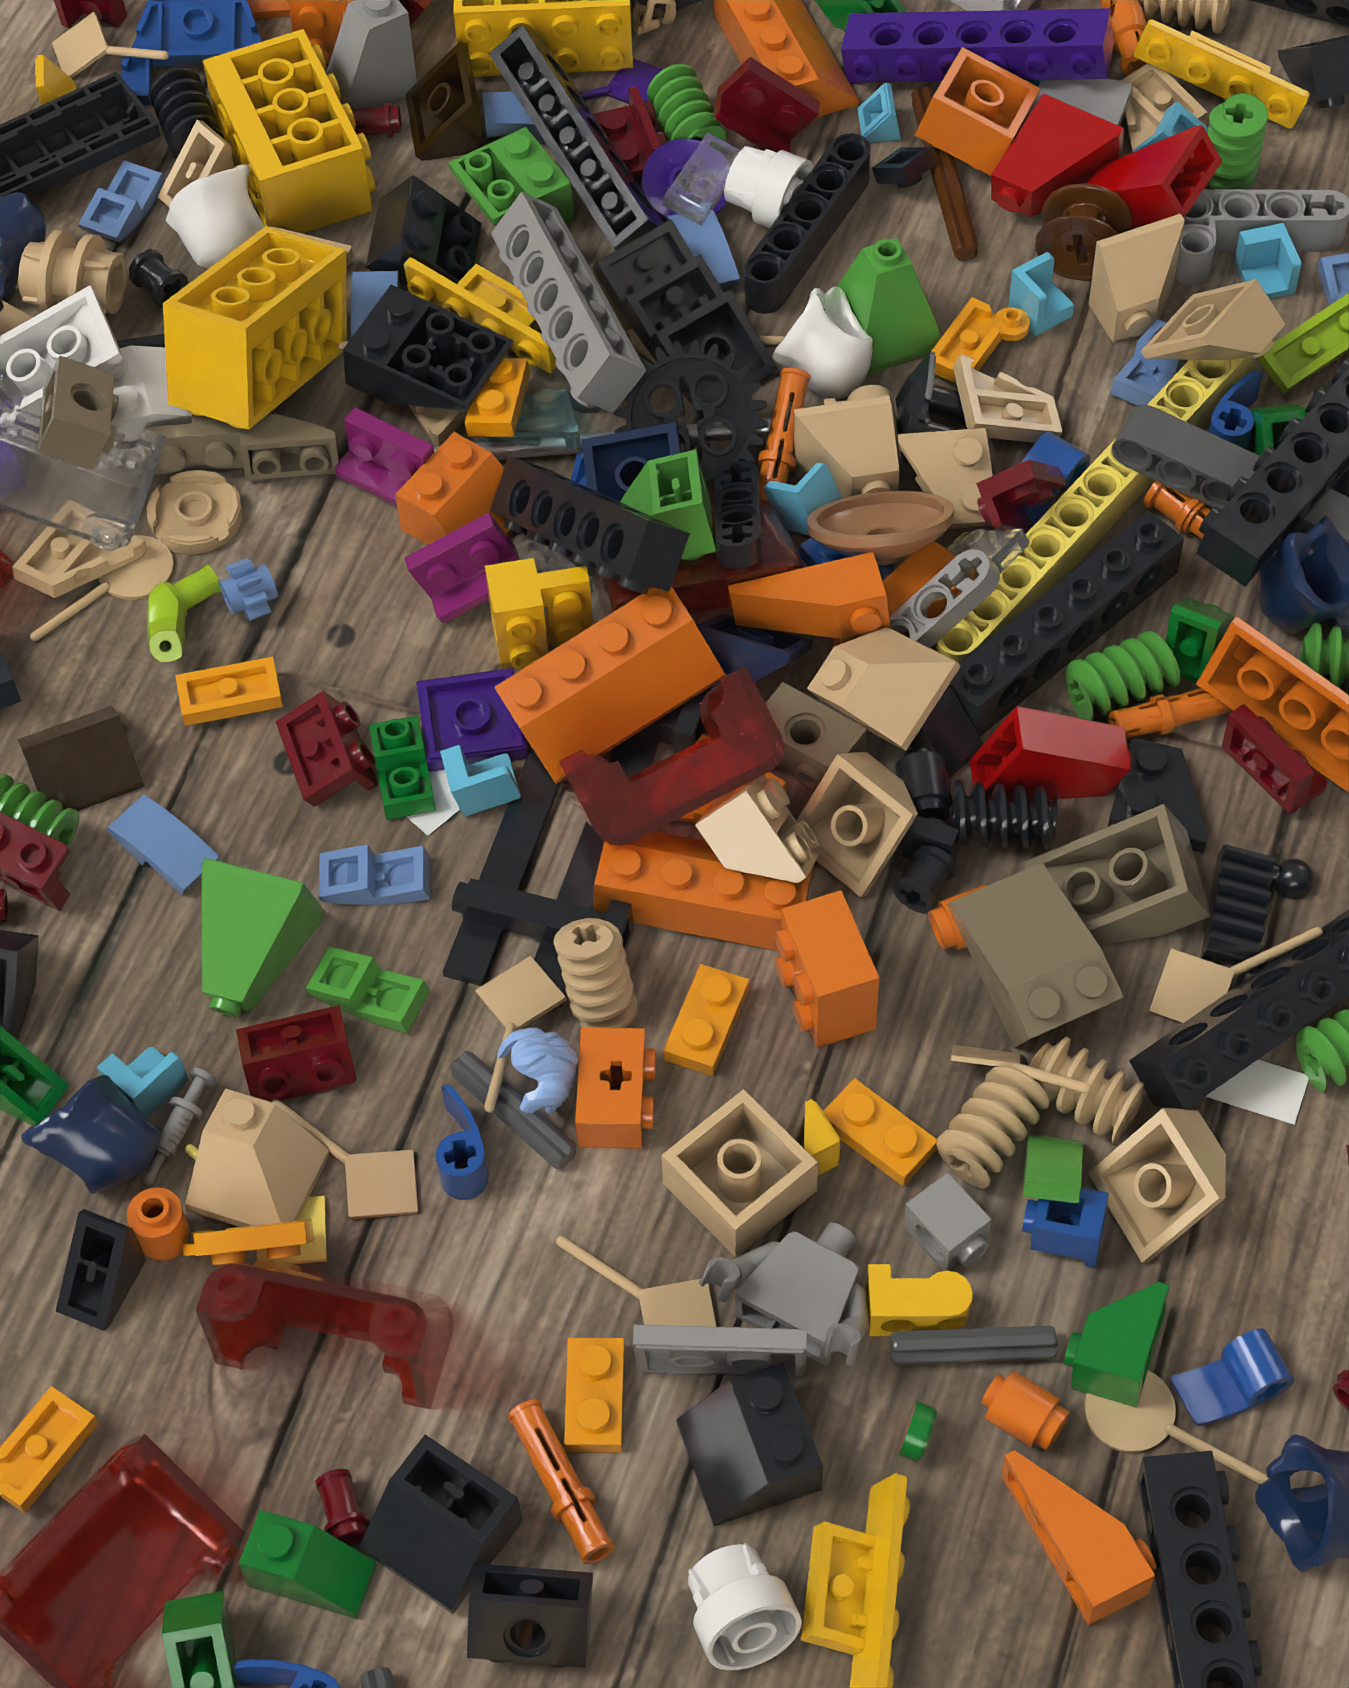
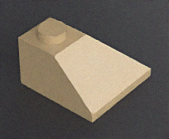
M1181 214L1096 242L1089 306L1113 343L1129 337L1143 335L1154 321L1159 319L1175 283L1185 222Z
M1254 279L1193 294L1140 352L1145 359L1232 360L1246 356L1250 359H1255L1272 348L1274 345L1272 339L1286 324L1258 280Z
M890 396L794 409L795 477L801 480L816 463H823L828 466L842 498L872 492L898 491L899 463Z
M885 627L834 646L807 689L828 707L867 728V731L906 751L961 665Z
M854 752L836 755L798 817L797 823L801 820L805 821L817 837L819 846L816 850L819 856L816 861L862 898L867 896L918 813L903 780L869 753Z
M225 1088L202 1132L186 1198V1210L238 1227L297 1221L330 1156L329 1149L275 1103Z
M1162 1108L1089 1171L1088 1175L1098 1191L1108 1193L1107 1206L1142 1263H1149L1225 1199L1226 1154L1199 1111Z

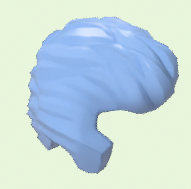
M537 1027L519 1029L512 1032L502 1042L497 1053L498 1059L507 1056L511 1052L513 1067L522 1074L537 1080L538 1083L536 1090L525 1093L519 1108L525 1113H533L540 1108L546 1107L545 1111L548 1114L552 1113L556 1108L562 1106L563 1102L567 1101L571 1090L575 1087L574 1081L577 1077V1063L579 1062L576 1050L570 1047V1043L555 1032L545 1033Z

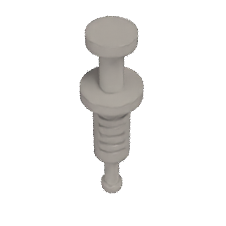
M192 1067L189 1075L194 1079L183 1099L179 1097L171 1098L169 1105L173 1108V1111L161 1132V1137L155 1151L157 1155L149 1171L143 1175L145 1184L152 1185L156 1182V1175L165 1158L174 1156L192 1119L201 1118L203 1111L195 1104L205 1085L213 1086L216 1080L207 1071Z

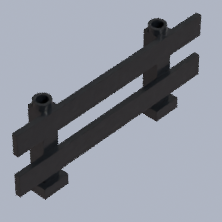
M700 694L614 747L557 900L520 891L562 782L560 781L555 784L533 748H530L517 781L522 798L509 802L479 880L470 878L469 883L460 881L455 889L452 911L461 913L463 921L444 966L443 977L483 986L504 930L541 939L534 960L566 997V985L562 978V969L559 965L558 953L553 942L556 933L563 926L584 918L605 920L617 927L622 936L623 948L626 952L633 933L632 905L611 899L607 913L593 909L594 882L604 841L614 824L629 826L659 743L674 745V760L682 761L700 736L705 733L708 725L707 696Z

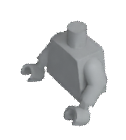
M828 1223L817 1242L798 1232H790L781 1242L771 1241L731 1261L722 1257L712 1258L708 1262L699 1282L702 1287L708 1283L720 1286L717 1299L722 1302L728 1301L732 1291L738 1289L735 1293V1317L755 1328L807 1329L806 1355L825 1366H828L834 1352H842L847 1355L846 1365L853 1366L858 1348L870 1329L868 1293L859 1284L860 1267L846 1258L856 1242V1238L847 1228L837 1223Z

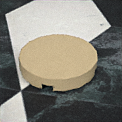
M204 470L180 472L170 477V483L165 484L162 488L159 485L152 492L146 506L148 524L155 539L166 545L170 551L186 555L210 553L226 545L237 534L243 520L240 494L235 486L233 488L232 485L226 482V478L220 474Z

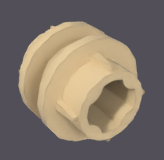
M54 230L47 237L46 242H29L24 249L18 275L19 291L23 298L22 302L38 305L40 313L91 285L95 290L104 314H116L121 307L126 290L127 270L123 258L124 255L107 251L105 241L100 235L86 234L76 245L75 238L70 231Z

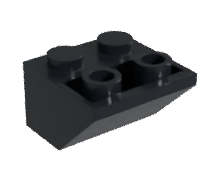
M412 175L379 199L366 268L370 271H398L400 289L409 291L404 263L411 257L457 284L474 266L482 223Z
M425 1434L390 1478L362 1539L360 1549L453 1614L471 1590L476 1563L491 1564L523 1522L519 1500L511 1492Z

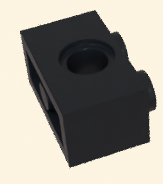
M476 1563L469 1596L467 1658L485 1659L497 1663L509 1661L546 1664L551 1667L571 1666L585 1668L591 1629L593 1573Z

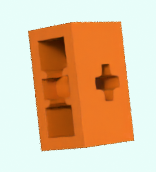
M581 1027L575 1119L578 1148H643V1129H653L654 1097L645 1096V1081H655L656 1049H646L645 1028ZM613 1086H621V1090H613Z

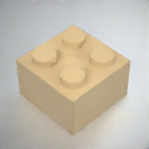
M744 1089L661 1155L663 1184L735 1258L817 1191L818 1162Z

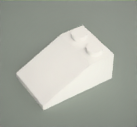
M91 285L0 336V427L22 450L38 442L43 389L59 355L110 373L123 359L95 290Z
M131 345L120 348L123 359L111 372L114 374L113 394L119 396L118 407L111 421V425L117 427L115 441L112 446L117 462L147 454L144 440L145 427L192 423L191 413L187 410L168 405L165 348Z

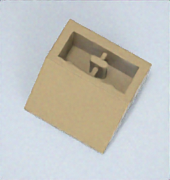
M759 771L711 803L695 824L720 862L727 869L799 883L807 877L819 856L816 850L819 842L812 829L803 820L797 823L786 807L790 804V801L783 787L774 778L768 780L762 771Z

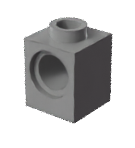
M947 1172L906 1203L904 1228L943 1271H952L960 1264L964 1267L970 1266L986 1252L989 1247L988 1241L992 1219Z

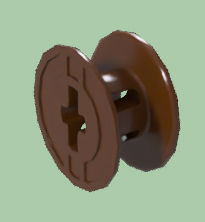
M1085 183L1065 185L1052 192L1044 202L1042 218L1045 224L1036 235L1035 250L1038 256L1049 252L1054 257V273L1067 279L1092 281L1096 242L1130 231L1133 220L1130 208L1117 193L1102 186Z

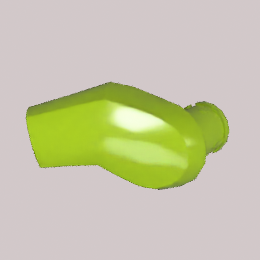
M208 564L173 585L169 582L164 583L161 581L149 592L147 602V635L150 652L158 661L170 662L182 657L186 645L185 616H187V610L215 593L221 592L220 580Z

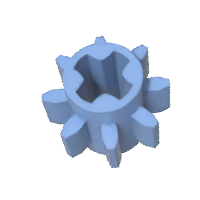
M245 558L227 565L226 569L230 577L220 580L219 586L230 613L234 615L243 611L245 618L249 619V621L271 613L267 601L278 598V592L266 564L254 567L251 559Z

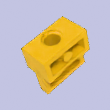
M534 558L485 566L492 626L501 669L514 668L522 670L546 655L548 647L562 645L593 625L590 580L586 566L537 573Z

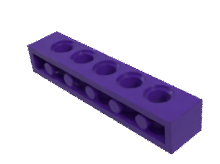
M1110 8L850 13L841 46V53L849 83L942 81L962 47L1024 80L1107 79L1114 38Z

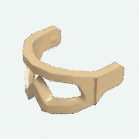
M634 0L631 22L636 35L659 28L660 22L667 25L674 22L676 17L675 0H648L646 6L640 5L637 0ZM666 4L665 13L661 9L654 8V5ZM644 15L643 20L641 22L639 16ZM652 16L656 17L657 20H651Z

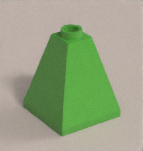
M898 238L882 239L874 245L862 248L837 287L844 291L851 310L862 329L873 338L871 365L868 374L927 356L942 336L913 264Z
M204 858L201 867L202 992L211 1000L209 1009L226 1016L238 1018L241 1010L248 1012L254 1010L322 922L325 911L303 882Z

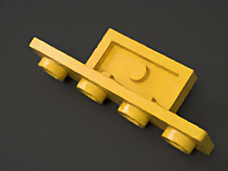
M1153 19L1148 21L1133 52L1134 57L1224 99L1240 93L1253 95L1265 104L1268 109L1269 120L1289 129L1294 127L1310 96L1308 91L1269 74L1271 67L1195 31H1191L1190 36H1187Z
M411 257L404 263L407 287L411 294L514 340V345L510 350L516 353L519 358H527L529 366H538L548 373H552L557 367L555 364L556 357L550 346L542 339L541 333L537 332L539 325L536 319L528 312V304L522 292L516 286L478 264H475L456 284Z
M898 1473L892 1474L870 1488L865 1533L826 1521L813 1527L801 1641L853 1655L850 1688H892L894 1673L890 1666L892 1640L899 1626V1612L895 1608L897 1584L903 1574L905 1564L904 1555L901 1552L902 1531L910 1511V1501L906 1496L907 1476Z

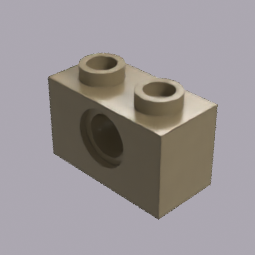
M59 355L43 389L37 452L92 470L101 453L109 454L117 433V427L111 425V421L115 416L119 402V396L113 394V373Z
M784 682L780 684L749 723V751L763 764L770 767L777 766L795 776L804 787L810 790L817 788L837 754L866 752V727ZM800 742H810V743H812V744L803 745V744H799V743H800Z

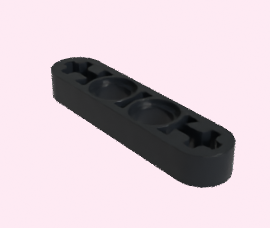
M748 461L729 462L721 465L715 471V543L718 562L726 568L741 569L757 564L762 558L761 495L758 468L756 464Z

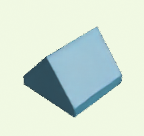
M886 82L857 108L861 136L865 137L869 143L901 141L892 86Z

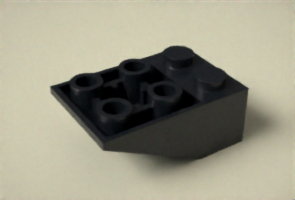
M390 285L343 349L345 384L385 403L467 411L514 345V340L394 285Z

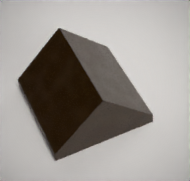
M460 41L405 94L415 156L422 161L466 155L483 147L479 103L468 44Z
M113 706L18 739L37 791L45 794L46 802L51 799L60 801L63 810L73 808L79 811L145 787L120 717Z

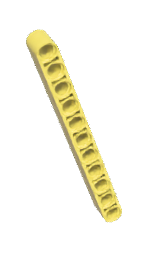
M1246 356L1232 360H1188L1147 405L1160 409L1202 429L1211 420L1213 411L1229 389L1244 376L1254 371L1256 358L1250 359ZM1112 442L997 564L1000 571V580L995 590L936 643L935 651L958 663L963 661L1065 578L1155 480L1121 464L1112 453Z

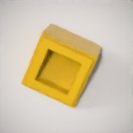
M37 55V58H35L36 89L41 106L77 89L76 83L45 55Z
M810 1099L805 1102L804 1149L818 1162L817 1176L839 1165L840 1137L817 1102Z

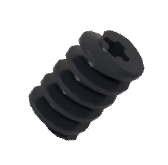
M176 67L161 73L154 80L150 88L149 98L168 147L175 159L180 154L196 120L203 121L225 140L199 74L189 68Z
M956 780L954 782L951 827L959 829V838L962 846H968L973 833L978 832L982 846L988 847L994 833H999L1002 846L1005 849H1009L1014 836L1019 835L1024 850H1029L1035 836H1040L1044 851H1050L1056 832L1058 790H1056L1052 801H1049L1045 787L1038 785L1032 799H1028L1024 785L1017 784L1011 798H1007L1003 783H997L991 796L987 797L983 783L976 782L970 796H966L962 781Z

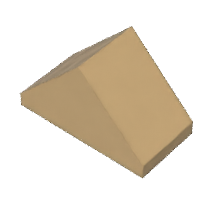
M196 120L157 197L170 208V203L176 194L190 183L215 173L235 168L231 145L203 121Z

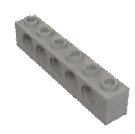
M521 191L491 233L500 250L499 257L509 267L514 277L513 284L522 292L528 304V312L536 319L542 331V339L550 346L557 359L555 362L557 368L565 375L572 388L570 393L573 398L587 408L596 406L614 413L646 372V369L558 209Z

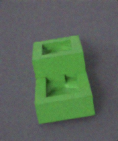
M330 946L306 986V990L310 995L331 1006L340 1005L341 1011L408 1034L430 993L423 979L379 969L374 958L371 956Z
M1028 1134L1023 1197L1079 1204L1083 1159L1082 1141Z

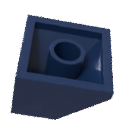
M676 422L581 439L587 487L618 501L622 499L649 460L683 453Z
M723 613L710 618L696 626L726 674V678L703 691L700 695L707 696L708 699L723 700L724 696H731L810 651L813 640L784 631L736 626L734 617Z

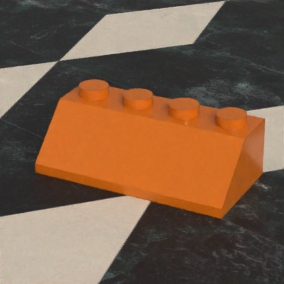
M713 0V15L741 65L749 57H752L819 101V115L816 118L859 104V98L802 0Z
M672 586L669 592L652 587L647 594H641L494 688L549 775L557 784L726 678V674Z
M1236 617L1228 627L1196 684L1233 711L1242 704H1245L1257 716L1264 717L1272 725L1276 735L1292 750L1301 752L1308 760L1310 766L1349 793V695L1251 625Z
M614 824L604 841L594 882L593 909L607 913L611 899L632 905V919L635 924L778 951L775 932L781 930V909L808 900L814 865L807 877L799 883L725 868L706 841Z

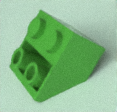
M526 127L448 163L449 170L494 226H497L521 191L556 207L565 224L574 220L571 181Z
M696 449L649 460L620 502L690 533L681 560H695L704 554L716 552L710 499Z

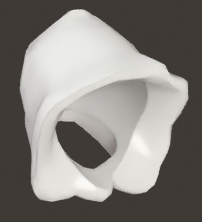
M241 164L233 169L198 179L178 192L170 203L166 222L178 233L181 241L198 266L209 269L264 228L248 194V178L250 174L248 165Z
M832 287L826 294L820 288H815L810 293V298L804 312L776 347L773 359L784 368H798L808 372L811 378L807 388L822 399L835 398L837 401L849 396L852 391L859 388L866 380L871 365L873 338L862 329L851 310L844 291L840 287Z

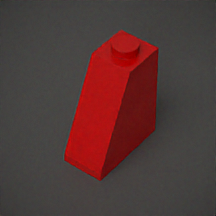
M1043 93L991 174V200L997 202L999 206L1007 211L1020 212L1026 216L1033 217L1043 210L1044 202L1052 192L1065 185L1085 183L1096 168L1119 159L1122 155L1124 128Z
M1199 125L1096 168L1086 184L1102 186L1117 193L1130 208L1133 216L1132 227L1145 226L1181 214L1184 218L1223 160L1204 126Z
M1016 706L969 760L973 787L976 782H982L987 797L991 796L997 783H1003L1007 798H1011L1017 784L1024 785L1028 799H1032L1038 785L1045 787L1049 800L1053 799L1056 790H1058V799L1106 796L1131 770V753L1127 749L1124 727Z

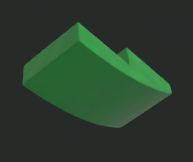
M418 716L369 724L386 820L436 811Z

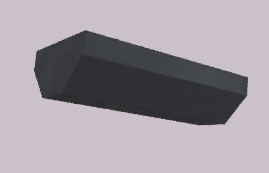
M117 71L0 124V196L21 192L31 198L161 137L158 124Z

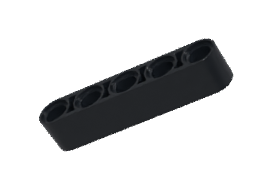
M847 133L838 136L832 141L746 260L744 265L745 303L749 309L757 313L767 314L779 310L784 305L867 188L870 181L871 147L865 137L859 134Z

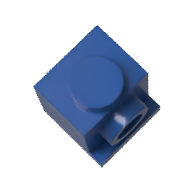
M1081 1188L1079 1204L1038 1199V1201L1028 1199L1022 1232L1032 1234L1030 1250L1085 1260V1266L1096 1268L1106 1217L1108 1193Z

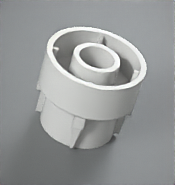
M744 146L734 159L729 170L724 189L725 200L752 212V219L755 223L770 228L814 168L813 163L810 160L784 150L776 153L769 149L762 151Z
M747 1543L717 1549L703 1557L692 1569H689L688 1585L698 1608L694 1615L693 1625L709 1662L716 1668L741 1670L754 1667L777 1656L797 1637L802 1620L786 1584L780 1578L768 1574L756 1549Z

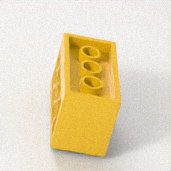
M454 0L457 44L460 41L468 44L474 77L503 76L489 53L521 25L548 44L566 73L619 71L621 68H633L630 0Z
M304 29L203 60L216 120L220 125L225 140L231 145L235 166L245 164L250 168L248 194L264 227L274 226L303 234L373 211L370 192L376 191V185L372 172L365 163V161L371 159L368 142L363 133L356 135L354 131L356 123L352 110L348 103L341 105L339 101L341 93L337 80L333 73L326 75V63L322 50L318 44L311 45Z
M265 226L163 303L168 405L187 410L193 415L206 416L228 423L234 428L250 430L339 356L343 351L339 349L338 344L341 341H347L346 249Z

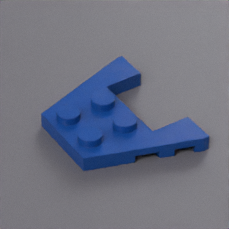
M148 0L137 25V36L132 48L166 51L169 57L166 60L124 56L121 63L122 72L120 76L143 106L151 105L149 96L154 66L203 65V60L262 42L247 0Z

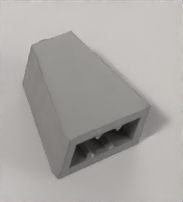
M354 0L347 4L326 75L333 73L337 80L341 93V99L339 100L341 105L348 103L351 109L382 107L385 105V102L391 103L404 97L417 83L409 15L399 0Z

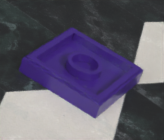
M514 668L416 681L428 772L445 770L440 751L460 745L470 765L504 753L508 754L511 760L527 758L525 736L494 688L515 674Z

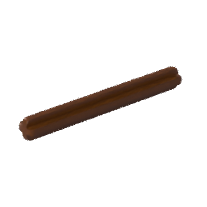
M929 86L922 89L916 88L911 93V103L918 127L935 94V91ZM922 140L924 147H932L937 164L930 168L954 257L960 261L967 258L973 259L978 255V242L954 158L947 152L937 149Z

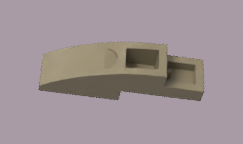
M269 413L250 430L234 428L228 423L193 414L192 423L145 427L144 440L151 475L180 473L192 470L207 471L244 468L245 480L336 474L335 466L339 463L336 433L314 423Z

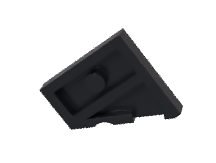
M1132 737L1129 747L1131 770L1119 782L1108 827L1165 804L1187 830L1192 850L1204 853L1208 835L1182 749Z

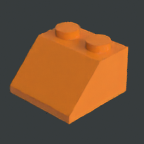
M453 432L395 494L401 530L429 545L477 518L490 513L506 535L510 537L514 531L504 527L506 519L490 511L504 467L491 452Z

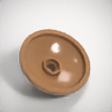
M882 491L859 494L829 502L811 512L807 518L808 533L822 546L844 556L852 557L874 552L877 565H890L896 563L899 557L916 553L941 537L954 522V506L946 498L924 492Z

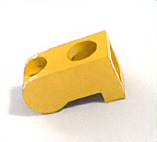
M868 1264L866 1278L870 1322L868 1336H891L895 1331L963 1328L968 1321L973 1292L970 1283L959 1273L947 1270L937 1272L930 1278H891L890 1264Z

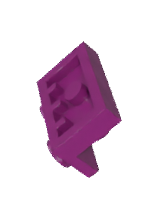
M354 407L344 419L349 450L335 466L336 476L397 506L395 494L433 455L434 447L432 444Z
M490 513L404 557L409 573L431 598L436 617L441 623H445L489 600L485 566L520 560L516 546Z

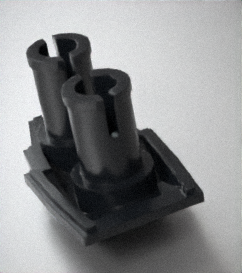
M930 351L914 369L895 398L898 413L896 423L899 434L960 430L930 420L928 412L955 420L961 424L965 422L959 392L935 384V352ZM901 452L902 462L907 464L908 460L903 452Z

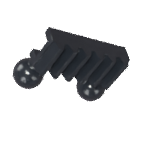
M1224 844L1217 855L1209 903L1211 917H1208L1206 921L1201 959L1211 961L1213 956L1241 963L1262 953L1263 946L1260 943L1266 929L1263 925L1268 915L1266 906L1271 896V892H1268L1271 884L1285 898H1303L1310 893L1314 886L1315 877L1312 868L1305 861L1295 858L1275 864L1276 857ZM1278 957L1270 961H1267L1251 970L1246 971V973L1251 974L1252 971L1258 972Z

